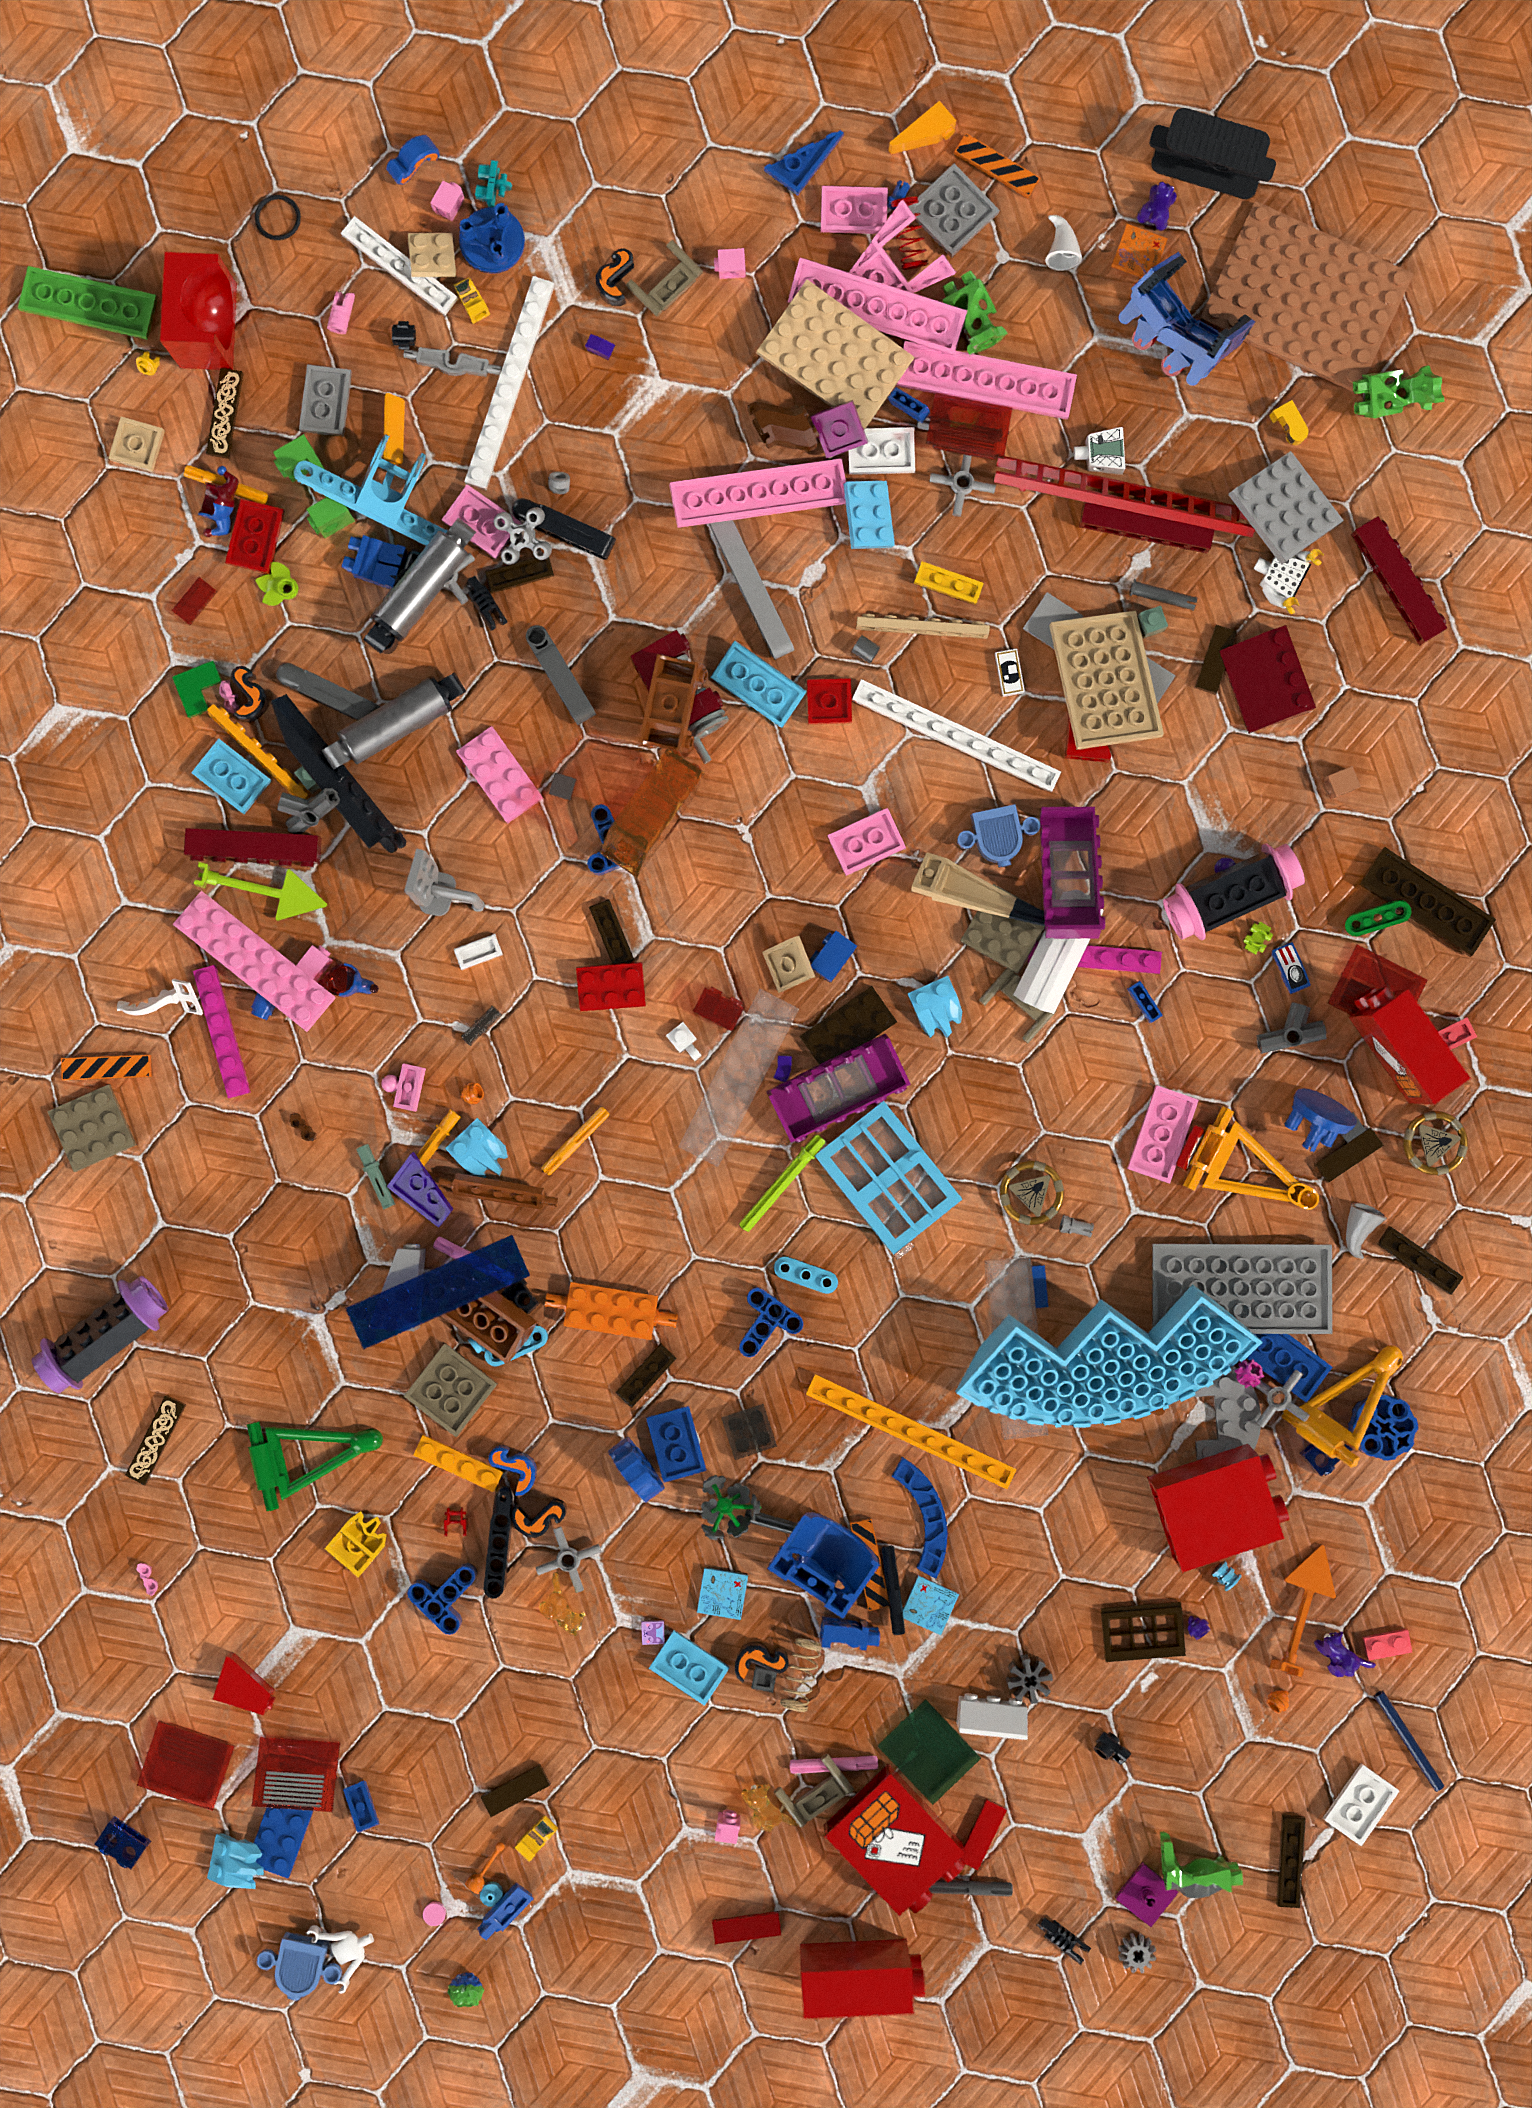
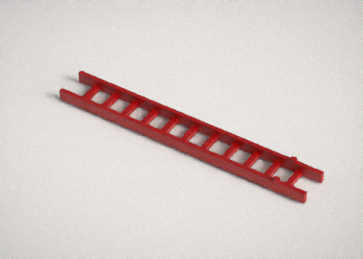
M998 455L996 467L1015 470V474L996 471L994 483L1018 487L1019 491L1025 492L1026 489L1252 538L1255 532L1252 525L1237 522L1239 518L1247 519L1236 505ZM1029 473L1037 475V477L1034 479L1021 476V474L1027 476ZM1043 477H1048V478L1057 479V480H1058V484H1057V483L1048 482V481H1043L1042 478H1043ZM1064 481L1080 484L1079 488L1066 486ZM1086 486L1100 488L1102 491L1099 493L1085 489ZM1108 490L1123 493L1122 497L1109 495ZM1129 495L1142 497L1144 502L1129 499ZM1150 501H1161L1165 502L1166 505L1160 506L1156 504H1151ZM1172 504L1187 507V511L1174 509ZM1194 509L1207 511L1209 514L1207 516L1194 513ZM1215 513L1230 516V520L1217 518Z

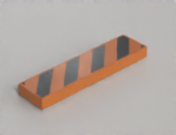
M967 133L954 152L956 156L1029 199L1040 181V177Z
M151 1055L61 1058L62 1080L152 1077Z
M872 1518L850 1522L851 1531L871 1548L879 1560V1567L864 1587L868 1611L889 1607Z

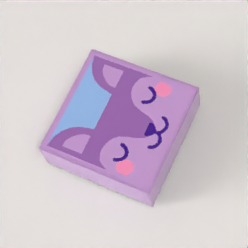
M664 1620L641 1622L642 1645L665 1644Z

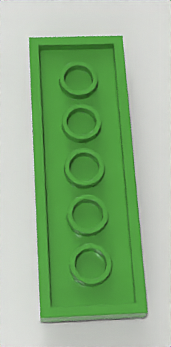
M28 266L18 309L27 313L148 340L158 297L155 294Z

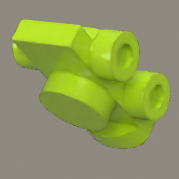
M1259 922L1258 925L1254 923L1250 928V931L1253 933L1251 936L1247 934L1243 940L1246 943L1244 949L1254 955L1258 951L1263 953L1267 946L1263 944L1264 940L1269 942L1273 936L1270 933L1271 927L1262 922Z

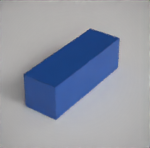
M897 387L888 396L891 405L921 423L930 414L927 405Z
M1141 981L1127 989L1149 1024L1163 1016Z
M1045 1265L1030 1266L1033 1308L1048 1307Z

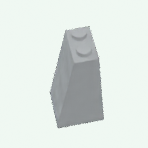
M407 1243L404 1244V1247L397 1249L369 1328L416 1331L420 1328L426 1248H420V1244Z

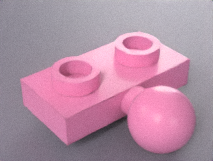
M402 1064L399 1080L394 1075H387L382 1079L381 1085L385 1091H396L393 1107L417 1112L426 1068Z

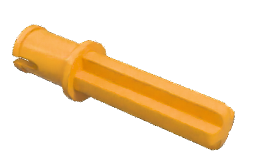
M450 1109L440 1124L435 1125L437 1128L417 1153V1157L423 1166L426 1165L447 1135H451L450 1131L461 1118L453 1110Z

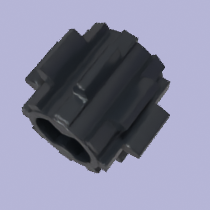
M398 321V325H393V345H398L399 349L410 350V346H415V325H409V321Z

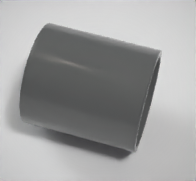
M861 635L851 652L870 664L877 655L880 646Z

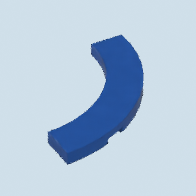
M902 1456L891 1476L904 1485L915 1498L921 1510L925 1528L924 1547L916 1568L936 1579L941 1570L947 1547L948 1533L945 1512L941 1500L929 1479L912 1462Z

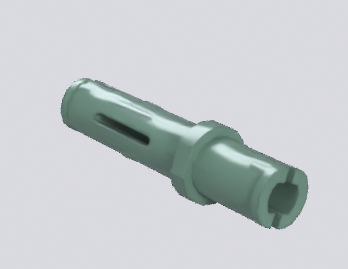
M366 1144L357 1148L356 1150L364 1166L362 1169L364 1172H367L383 1210L395 1205L378 1167L380 1165L379 1161L376 1162L369 1145Z

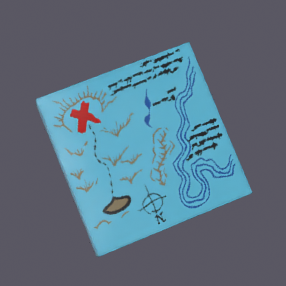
M704 1567L697 1613L741 1620L748 1574Z
M918 1575L903 1607V1617L912 1623L941 1635L959 1593Z

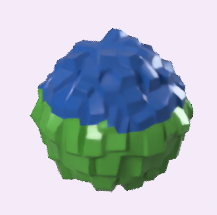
M474 1973L458 1974L448 1986L449 1990L447 1993L454 2006L457 2005L458 2008L463 2006L472 2007L479 2004L484 1988Z

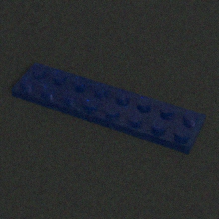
M509 1235L348 1306L345 1309L364 1350L530 1276V1273L513 1235Z

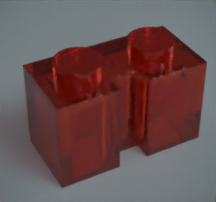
M712 986L710 989L704 988L693 1012L733 1032L744 1011V1007L741 1006L743 1002L733 997H730L729 1000L722 997L723 992Z

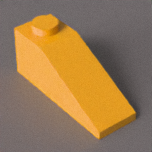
M938 101L889 142L888 151L890 154H895L936 144L942 139L947 140L955 132L956 119Z

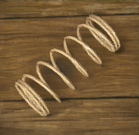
M796 1638L795 1644L815 1650L819 1655L803 1656L792 1653L793 1656L801 1657L814 1663L816 1667L801 1668L789 1665L791 1668L810 1674L813 1679L799 1680L786 1677L788 1680L806 1685L810 1688V1691L797 1692L784 1688L783 1690L786 1692L795 1693L807 1700V1703L782 1699L780 1700V1705L790 1710L806 1712L808 1711L807 1704H809V1700L802 1694L812 1692V1688L804 1682L815 1680V1676L807 1670L818 1668L816 1662L809 1658L820 1657L821 1653L818 1650H822L819 1642L805 1638Z

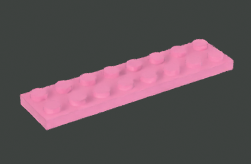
M805 258L799 259L788 302L791 303L805 281L809 280L878 331L953 355L955 354L968 310Z
M909 341L904 343L903 349L915 358L896 386L1066 420L1069 418L1076 374L975 354L969 355L959 351H955L953 355L919 343Z
M842 459L670 482L669 484L677 528L846 504L843 485L846 483Z
M203 891L195 897L173 923L176 928L306 1032L309 1031L335 999L330 992Z

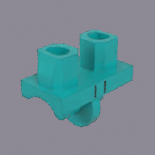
M491 160V165H479L478 178L488 180V186L477 185L475 190L476 199L487 202L488 207H495L497 190H499V197H504L505 191L512 190V183L507 181V174L502 173L499 179L500 168L498 167V161Z

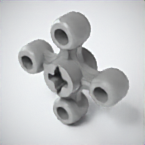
M533 507L529 509L526 513V521L521 525L514 523L512 516L507 512H501L495 516L494 526L498 530L507 531L510 534L511 545L504 548L501 552V559L505 564L511 565L516 563L520 558V550L524 547L530 548L533 551V555L539 560L547 559L551 555V545L546 541H539L535 538L534 528L540 525L545 518L544 511L541 508ZM525 531L523 536L524 540L521 541V537L523 535L521 532Z

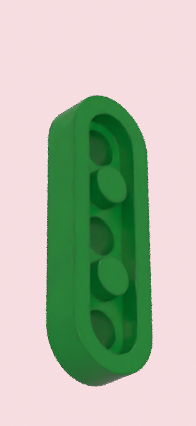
M1395 900L1356 912L1346 918L1345 929L1352 936H1361L1406 922L1410 918L1411 907L1404 900ZM1402 907L1404 909L1403 913L1397 914L1395 912L1396 908ZM1375 914H1381V915H1382L1381 920H1379V921L1374 920V919H1373L1374 915H1375ZM1357 920L1360 922V926L1353 927L1352 922Z

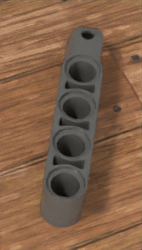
M540 625L530 627L526 632V640L577 726L595 716L596 712L546 629Z
M283 663L277 669V679L284 686L356 721L380 708L379 705L291 663Z

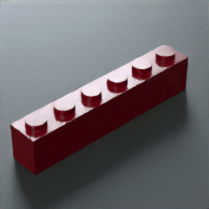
M1088 502L1083 503L1079 528L1205 554L1211 549L1215 529Z
M1377 516L1357 528L1351 536L1415 640L1421 646L1447 629L1446 619L1441 613L1437 612L1434 607L1435 602L1433 598L1424 591L1422 580L1420 577L1415 576L1412 571L1411 562L1400 552L1401 548L1398 541L1394 538L1392 539L1388 532L1389 527L1387 523Z
M185 828L184 855L190 857L191 861L203 862L204 858H212V862L226 863V859H233L234 863L248 864V860L256 861L258 865H270V862H278L279 866L290 867L292 863H300V867L314 868V864H320L322 838L318 835Z

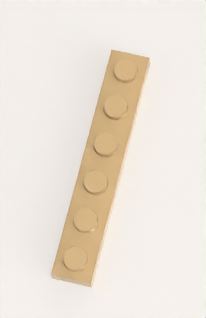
M862 614V617H857L856 630L983 639L988 638L990 626L980 621L963 624L961 620H950L949 623H944L936 618H930L928 621H919L917 617H906V620H900L892 615H886L884 618H875L873 614Z

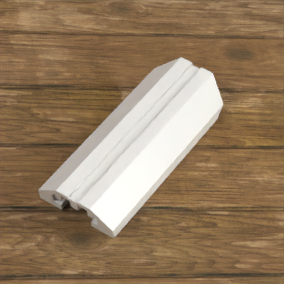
M1079 890L1063 892L1060 900H1090V895L1088 896ZM1044 931L1014 996L1037 1009L1054 1014L1090 939L1045 938Z

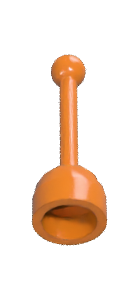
M502 1842L496 1844L495 1851L481 1872L471 1875L464 1883L472 1892L479 1894L483 1889V1875L498 1853L504 1850L505 1846Z

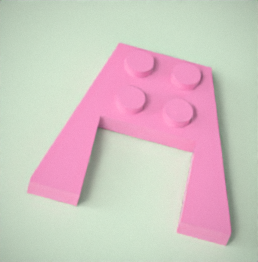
M901 200L849 273L915 293L957 272L943 254L910 282L906 280L882 247L916 219V216L905 201Z

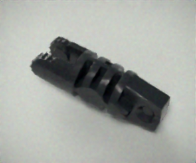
M476 576L469 578L466 582L469 590L468 595L491 631L496 629V624L491 614H494L501 625L507 624V619L486 586H482Z
M1045 1917L1040 1918L1036 1926L1046 1933L1044 1937L1079 1965H1082L1084 1959L1072 1950L1073 1947L1076 1945L1082 1951L1088 1953L1091 1948L1056 1920L1050 1922Z

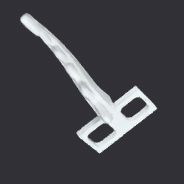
M177 979L172 980L174 986L172 990H162L159 996L150 997L147 1004L140 1002L136 1007V1004L129 1006L130 1003L126 1001H118L117 1011H123L129 1015L149 1014L169 1003L177 1004L179 1001H181L185 1012L198 1015L203 1014L190 982ZM182 985L187 987L189 993L185 992ZM186 1001L192 1002L196 1010L190 1009Z

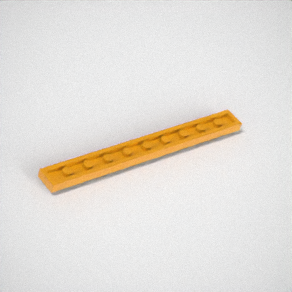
M817 1374L814 1375L806 1392V1395L1005 1489H1008L1017 1470L1006 1463Z

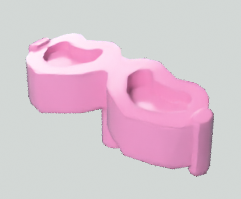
M230 680L221 681L219 693L224 698V707L228 712L235 713L239 710V706L235 702V698H238V695L232 694Z
M139 1563L136 1570L144 1581L146 1593L153 1596L158 1589V1582L149 1577L152 1567L146 1563Z

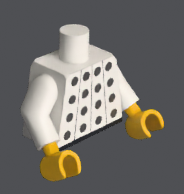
M1313 549L1311 552L1301 551L1282 565L1275 556L1271 563L1259 557L1253 569L1264 574L1260 586L1263 588V593L1269 603L1286 608L1289 614H1293L1295 611L1291 606H1300L1295 595L1311 566L1309 562L1312 561L1315 565H1320L1322 562L1319 559H1315V557L1318 555L1323 556L1324 554L1319 549Z

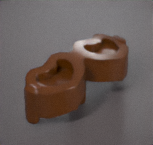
M291 1114L289 1119L291 1127L301 1130L302 1139L306 1141L316 1140V1132L306 1125V1121L301 1118V1115Z

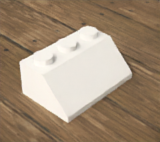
M966 1693L965 1696H959L956 1723L959 1733L1027 1740L1028 1708L1026 1703H1022L1016 1698H1009V1701H1003L997 1696H987V1699L978 1698L976 1694Z

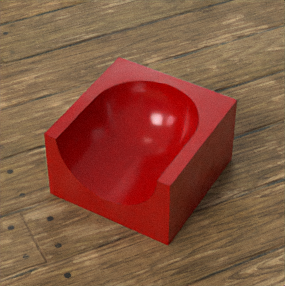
M164 252L160 342L179 367L183 369L220 370V368L233 370L237 283L219 254Z

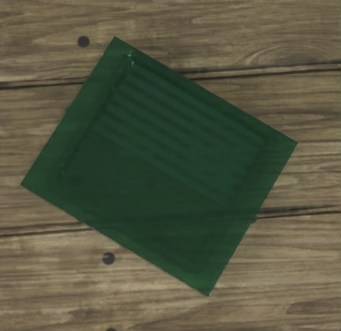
M926 1699L877 1745L932 1805L981 1759L968 1742Z

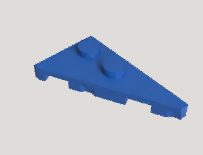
M839 130L838 132L828 134L825 139L817 143L812 142L798 149L795 153L784 156L782 160L772 165H766L764 171L798 196L841 140L844 132Z

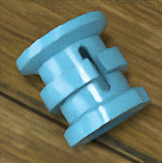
M1225 1561L1221 1562L1211 1573L1213 1577L1218 1578L1217 1581L1220 1584L1225 1585V1591L1235 1586L1241 1578V1574L1236 1575L1234 1573L1235 1570L1232 1567L1229 1568Z

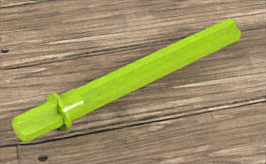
M815 1134L805 1147H801L800 1153L741 1220L739 1225L743 1230L749 1232L811 1159H815L814 1155L825 1144V1140L820 1135Z

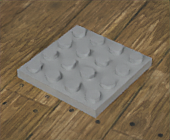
M1291 451L1228 494L1281 565L1344 521Z

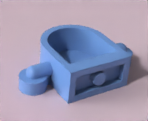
M1016 804L972 813L971 821L974 834L971 831L961 832L957 838V843L962 849H969L976 843L978 851L984 859L992 863H998V868L1010 866L1011 859L1014 858L1022 846V833L1030 836L1035 835L1040 829V822L1035 817H1028L1020 824Z
M286 1932L281 1941L279 1955L275 1954L271 1949H264L257 1957V1965L263 1970H269L273 1965H276L275 1981L279 1989L287 1995L288 1999L300 2000V1997L310 1994L316 1988L322 1976L328 1984H335L340 1980L342 1976L341 1967L335 1963L325 1965L330 1941L318 1939L316 1943H311L312 1937Z

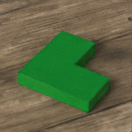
M214 661L172 676L189 719L208 712L207 709L209 707L202 690L217 685L222 681Z

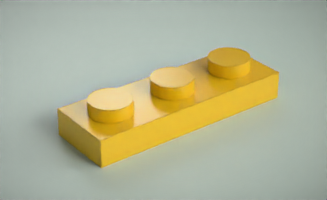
M923 561L920 564L914 581L916 585L973 605L977 604L984 584L983 582Z

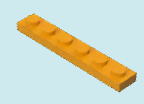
M213 704L207 709L209 716L291 795L308 800L309 791L301 782L299 784L292 780L294 776L285 767L281 769L276 764L278 762L271 753L265 754L260 749L262 745L254 737L250 739L244 734L246 730L238 722L234 724L229 719V713L223 707L218 709Z

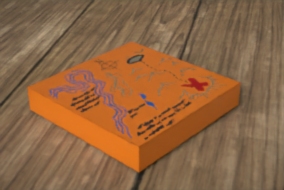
M1127 224L1111 267L1142 278L1151 268L1159 264L1168 238Z

